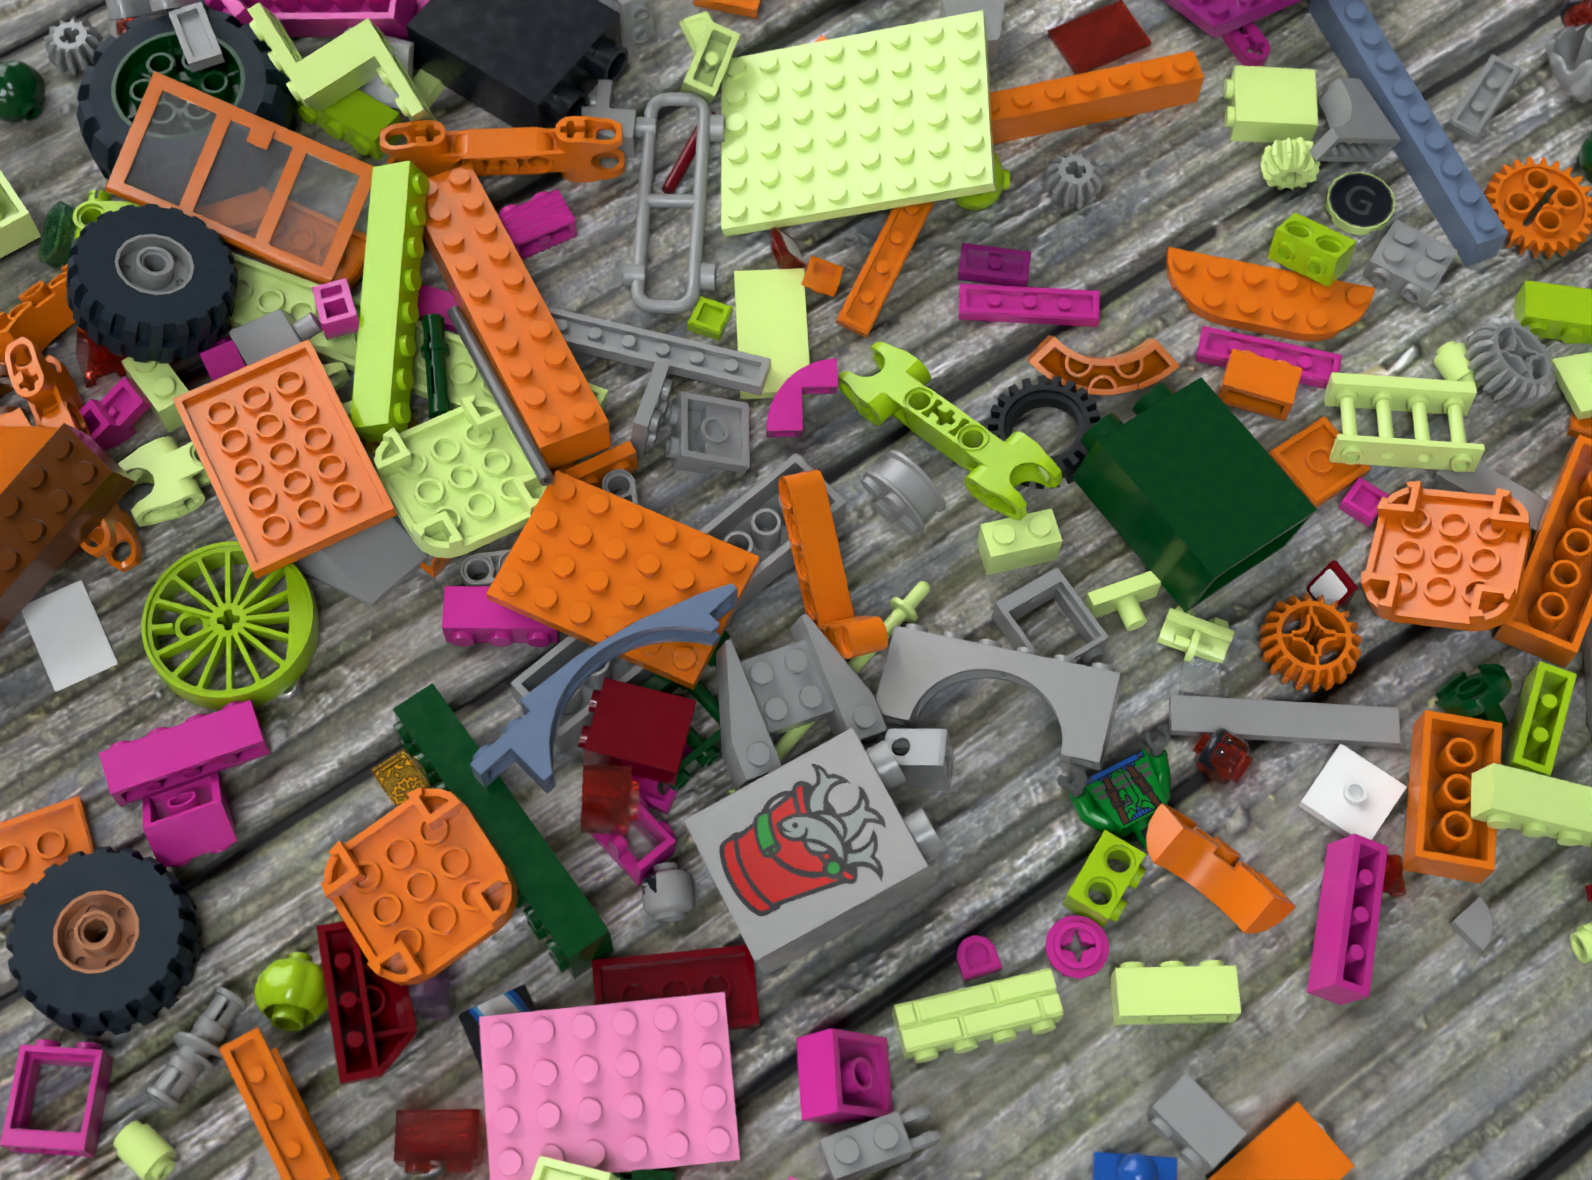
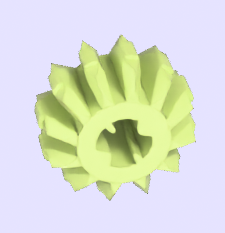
M1288 137L1284 141L1274 140L1273 145L1265 147L1260 165L1263 179H1266L1267 185L1277 186L1278 190L1284 188L1293 190L1294 187L1300 186L1304 188L1307 182L1315 181L1316 174L1319 173L1320 161H1316L1309 151L1314 146V143L1312 141L1304 142L1303 137L1295 140Z

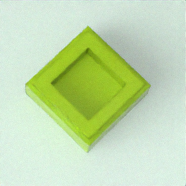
M700 296L687 323V330L720 341L733 315V307Z

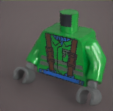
M1157 726L1158 739L1153 743L1151 742L1149 731L1143 730L1141 733L1142 743L1150 747L1148 754L1145 749H1142L1089 777L1086 776L1082 769L1070 767L1074 775V780L1071 784L1066 776L1059 775L1057 779L1058 785L1063 789L1071 791L1069 798L1082 823L1101 833L1106 830L1120 839L1134 832L1143 849H1147L1146 834L1149 821L1161 803L1167 805L1170 801L1171 772L1167 751L1163 749L1169 743V734L1167 730L1160 726Z

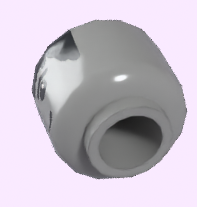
M668 862L654 865V872L645 875L641 881L644 912L654 917L656 923H671L685 920L686 913L690 912L695 906L692 875L685 870L677 869V863Z

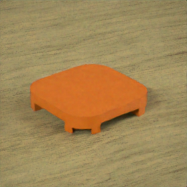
M1421 481L1407 482V487L1394 492L1387 499L1382 497L1377 507L1379 516L1366 570L1361 571V584L1364 596L1374 613L1383 619L1397 623L1464 631H1487L1502 625L1512 616L1518 603L1531 540L1529 511H1526L1524 505L1512 497L1511 491L1497 488L1495 495L1423 489Z
M419 787L408 792L409 799L345 844L338 841L328 851L331 856L325 867L324 882H321L325 897L333 902L369 961L367 965L377 975L400 985H417L437 975L499 931L511 919L517 905L518 887L514 877L470 808L451 791L448 792L440 788L424 789Z

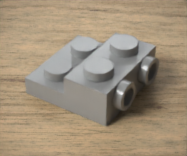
M1395 219L1386 236L1383 237L1369 260L1362 276L1371 280L1375 285L1385 287L1401 295L1405 300L1417 303L1425 308L1458 250Z
M681 391L673 403L668 404L665 411V424L671 426V436H668L666 440L665 456L672 458V469L706 474L710 468L745 473L750 468L749 403Z

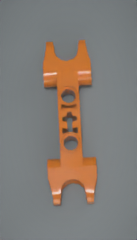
M569 116L559 120L555 128L465 129L461 131H446L442 123L435 120H414L392 124L380 130V149L388 156H391L387 158V164L410 160L427 177L469 163L477 176L561 172L565 180L575 183L612 179L625 172V154L618 149L622 145V124L607 118ZM601 130H612L616 134L609 140L596 139L597 134ZM394 135H402L407 139V143L403 145H390L387 141ZM614 158L618 161V164L613 168H604L599 164V159Z
M23 336L8 344L5 351V363L10 380L16 393L28 401L36 427H61L65 423L88 434L92 438L87 424L79 411L83 405L81 396L66 366L51 355L44 358L39 347ZM29 348L32 357L31 362L26 366L19 367L16 364L18 353L22 349ZM52 366H56L57 371H55L52 368ZM118 503L80 544L85 552L96 558H100L104 554L108 563L122 572L137 566L141 561L142 548L137 530L128 512L119 508ZM90 539L93 540L98 546L92 547L90 545ZM128 542L131 546V553L126 560L119 562L114 549L119 543Z

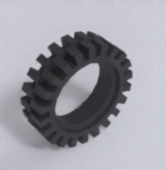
M1042 375L1037 376V385L1031 384L1030 377L1022 380L1023 388L1020 390L1016 384L1008 387L1009 397L1002 393L997 398L999 406L993 404L990 410L991 418H988L987 423L988 431L1002 441H1005L1011 436L1012 429L1017 420L1028 411L1040 407H1053L1065 411L1075 420L1079 427L1078 435L1074 443L1066 451L1050 458L1062 471V478H1065L1067 484L1074 482L1072 477L1088 454L1087 449L1081 444L1080 440L1101 419L1099 409H1096L1095 400L1093 397L1088 399V391L1083 387L1076 391V382L1068 380L1066 385L1063 386L1059 376H1053L1052 384H1046V376ZM1030 482L1021 483V485L1029 487ZM1035 482L1036 489H1044V485Z

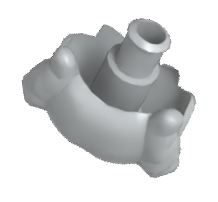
M1592 23L1580 25L1576 28L1574 25H1571L1564 29L1557 38L1549 40L1545 48L1550 56V68L1557 81L1572 95L1574 101L1587 103L1592 100Z

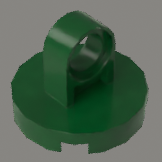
M1499 664L1478 665L1479 673L1467 677L1465 671H1462L1445 681L1435 694L1438 701H1435V704L1441 713L1502 723V730L1507 726V718L1499 703L1510 693L1513 684L1504 666Z

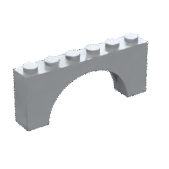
M908 623L906 628L894 626L875 700L885 723L915 729L917 720L927 704L939 693L955 684L974 679H999L1012 682L1035 693L1054 712L1062 730L1061 757L1063 763L1100 771L1104 763L1122 686L1121 673L1115 672V668L1108 664L1093 663L1092 667L1077 664L1075 658L1066 655H1055L1054 659L1039 656L1040 652L1028 647H1017V651L1002 648V644L997 641L980 639L979 643L965 640V636L959 633L944 631L942 635L928 633V629L924 626Z

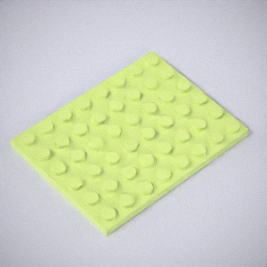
M983 10L731 58L721 81V115H725L724 142H721V230L725 237L996 191L987 29Z

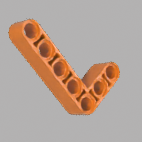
M813 469L780 477L778 481L779 497L805 614L811 618L844 659H851L887 649L888 634L883 620L879 616H854L827 489L821 472Z

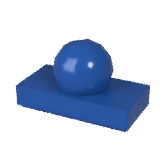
M1094 1152L1092 1154V1180H1177V1158L1147 1156L1141 1153Z

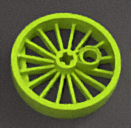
M238 541L210 544L198 548L174 562L152 587L142 614L141 633L144 648L149 662L159 678L182 699L210 710L220 711L228 703L234 701L245 702L251 700L254 707L280 696L303 675L315 654L319 640L320 621L315 597L307 580L293 563L271 572L247 597L255 578L249 565L234 599L233 565H249ZM224 566L225 604L208 573L211 570ZM203 575L218 607L214 606L188 584ZM283 577L286 578L287 590L259 602ZM183 590L208 611L172 601ZM286 602L289 603L288 612L263 614ZM166 611L181 614L177 618L175 625L173 623L162 624ZM289 623V634L260 625ZM191 626H203L202 630L190 636H185L186 631ZM252 634L288 644L286 660L283 661L253 637ZM160 635H177L179 641L160 649ZM247 642L250 643L280 668L265 679H261L244 645ZM226 647V689L220 691L208 690ZM235 648L240 649L255 680L254 684L235 689ZM189 650L193 652L174 672H170L164 664L165 660L183 651ZM212 650L198 685L193 686L182 681Z

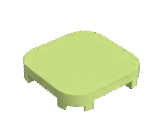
M475 395L461 398V407L401 433H397L393 427L383 434V440L376 449L375 457L373 458L375 471L395 508L397 516L412 541L423 552L438 558H454L465 555L523 528L547 486L540 484L498 405L490 401L475 400Z

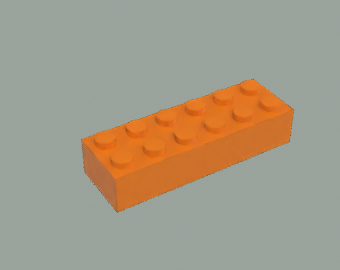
M1580 434L1567 453L1528 550L1518 603L1512 616L1497 627L1493 637L1495 640L1564 668L1577 654L1592 616V439Z

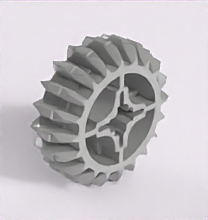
M1506 316L1502 318L1494 317L1478 326L1465 344L1468 351L1464 356L1471 361L1467 368L1474 372L1475 378L1473 380L1480 382L1483 386L1482 391L1487 390L1491 394L1493 401L1500 399L1504 407L1511 405L1515 410L1521 407L1526 409L1541 401L1553 389L1552 385L1556 382L1554 373L1557 369L1551 364L1553 356L1549 355L1545 350L1547 345L1542 344L1538 340L1539 335L1532 334L1528 325L1522 327L1517 319L1511 321Z

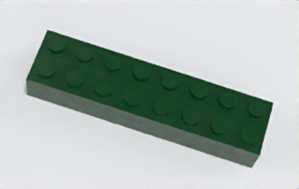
M431 683L394 707L393 711L398 722L393 724V727L400 737L398 739L410 758L415 757L420 766L419 770L431 787L435 786L448 792L451 791L470 808L514 877L518 887L517 905L515 908L517 910L521 907L525 908L522 911L528 920L526 922L539 941L544 938L547 939L545 944L550 951L548 954L559 971L563 973L568 969L572 977L576 979L592 968V960L605 959L614 952L609 929L501 778L498 776L485 788L474 777L470 763L474 761L473 757L479 750V747L434 684Z

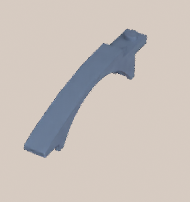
M731 583L693 596L632 623L572 659L520 699L525 715L523 718L516 717L505 727L503 735L493 744H485L475 753L474 761L470 763L474 777L486 788L516 762L548 794L556 787L553 770V750L558 725L565 708L579 687L607 662L640 647L665 642H688L714 646L721 639V636L716 632L720 627L718 621L738 604L737 588Z

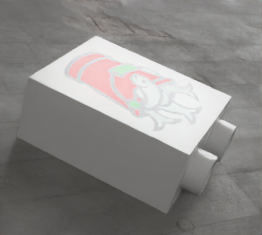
M852 727L684 820L754 961L769 974L937 882L926 860L945 849L922 807L903 818L897 809L889 791L904 784L907 780L885 740L865 750Z

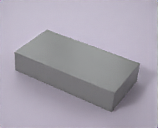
M201 1L168 12L191 73L225 62Z

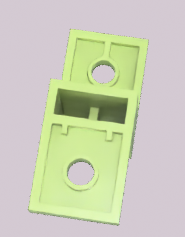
M260 2L247 9L253 18V21L249 23L253 32L260 41L264 40L269 48L272 49L268 53L269 58L278 71H283L290 78L291 81L286 83L294 98L298 102L301 100L306 107L311 106L321 112L372 79L380 76L387 87H390L394 93H398L399 96L394 100L405 117L408 116L411 121H437L386 36L369 18L307 57L302 58L276 15Z

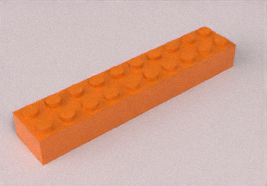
M469 163L428 177L429 191L426 194L425 203L427 221L423 228V239L457 306L461 308L549 469H555L610 448L609 421L471 164Z

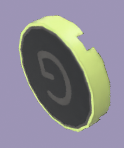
M1351 172L1345 173L1334 180L1327 191L1324 206L1336 227L1347 233L1362 236L1369 235L1371 231H1380L1385 228L1394 213L1395 198L1390 187L1382 179L1369 173Z

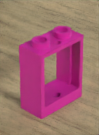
M46 1039L36 1040L35 1045H20L0 1146L13 1153L95 1158L114 1058L104 1050H101L102 1045L91 1042H77L76 1048L61 1047L60 1042ZM41 1064L93 1067L81 1133L28 1130Z

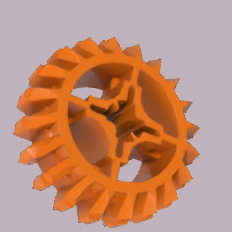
M1308 592L1303 594L1300 600L1293 594L1288 597L1286 603L1282 601L1276 603L1273 608L1274 611L1266 614L1264 618L1265 624H1262L1259 629V635L1263 638L1258 642V649L1265 651L1262 655V663H1273L1269 670L1270 675L1280 672L1283 674L1281 679L1282 685L1292 680L1295 682L1296 691L1301 690L1304 684H1307L1311 693L1318 690L1320 685L1327 691L1333 687L1334 682L1337 684L1343 683L1347 678V674H1352L1356 668L1355 661H1358L1361 656L1362 650L1357 647L1362 642V636L1354 634L1358 629V622H1347L1350 616L1349 610L1341 613L1337 611L1338 600L1330 605L1325 604L1323 594L1318 596L1316 601H1312ZM1295 621L1301 622L1298 630H1291L1290 634H1282V628L1287 624ZM1330 651H1337V659L1330 663L1319 665L1322 655H1328Z

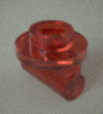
M1387 854L1382 893H1389L1393 897L1405 895L1406 889L1401 856L1398 854Z

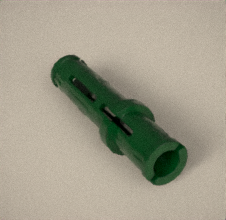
M436 313L426 314L421 318L424 343L421 346V356L425 359L429 418L432 419L451 411L447 367L450 347L445 340L444 317Z

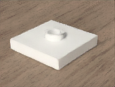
M1340 743L1298 806L1344 837L1358 834L1372 840L1407 786Z

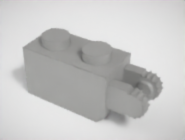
M929 1106L917 1108L901 1115L896 1111L820 1139L818 1149L829 1179L855 1180L899 1164L911 1158L912 1152L938 1143L942 1140L938 1130L925 1132L909 1140L904 1128L912 1124L921 1123L927 1120L928 1117H931L932 1114Z

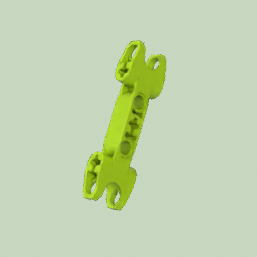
M877 341L870 348L873 352L872 359L881 369L879 373L874 376L862 377L850 371H843L838 375V389L862 417L876 426L882 425L891 416L903 423L923 440L959 466L968 470L970 473L963 480L966 489L976 500L991 510L1021 521L1028 514L1026 511L1027 503L1015 489L1017 485L1023 482L1034 481L1048 488H1056L1062 482V471L1041 446L1029 436L1020 431H1015L1005 441H1002L976 420L932 389L926 387L925 385L931 381L930 372L919 359L905 350Z

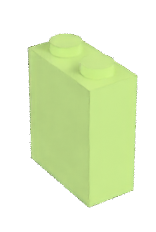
M1235 65L1231 78L1225 79L1223 98L1229 99V106L1225 109L1224 126L1230 127V141L1274 143V140L1284 141L1288 137L1293 140L1303 137L1304 142L1313 140L1318 127L1315 69Z

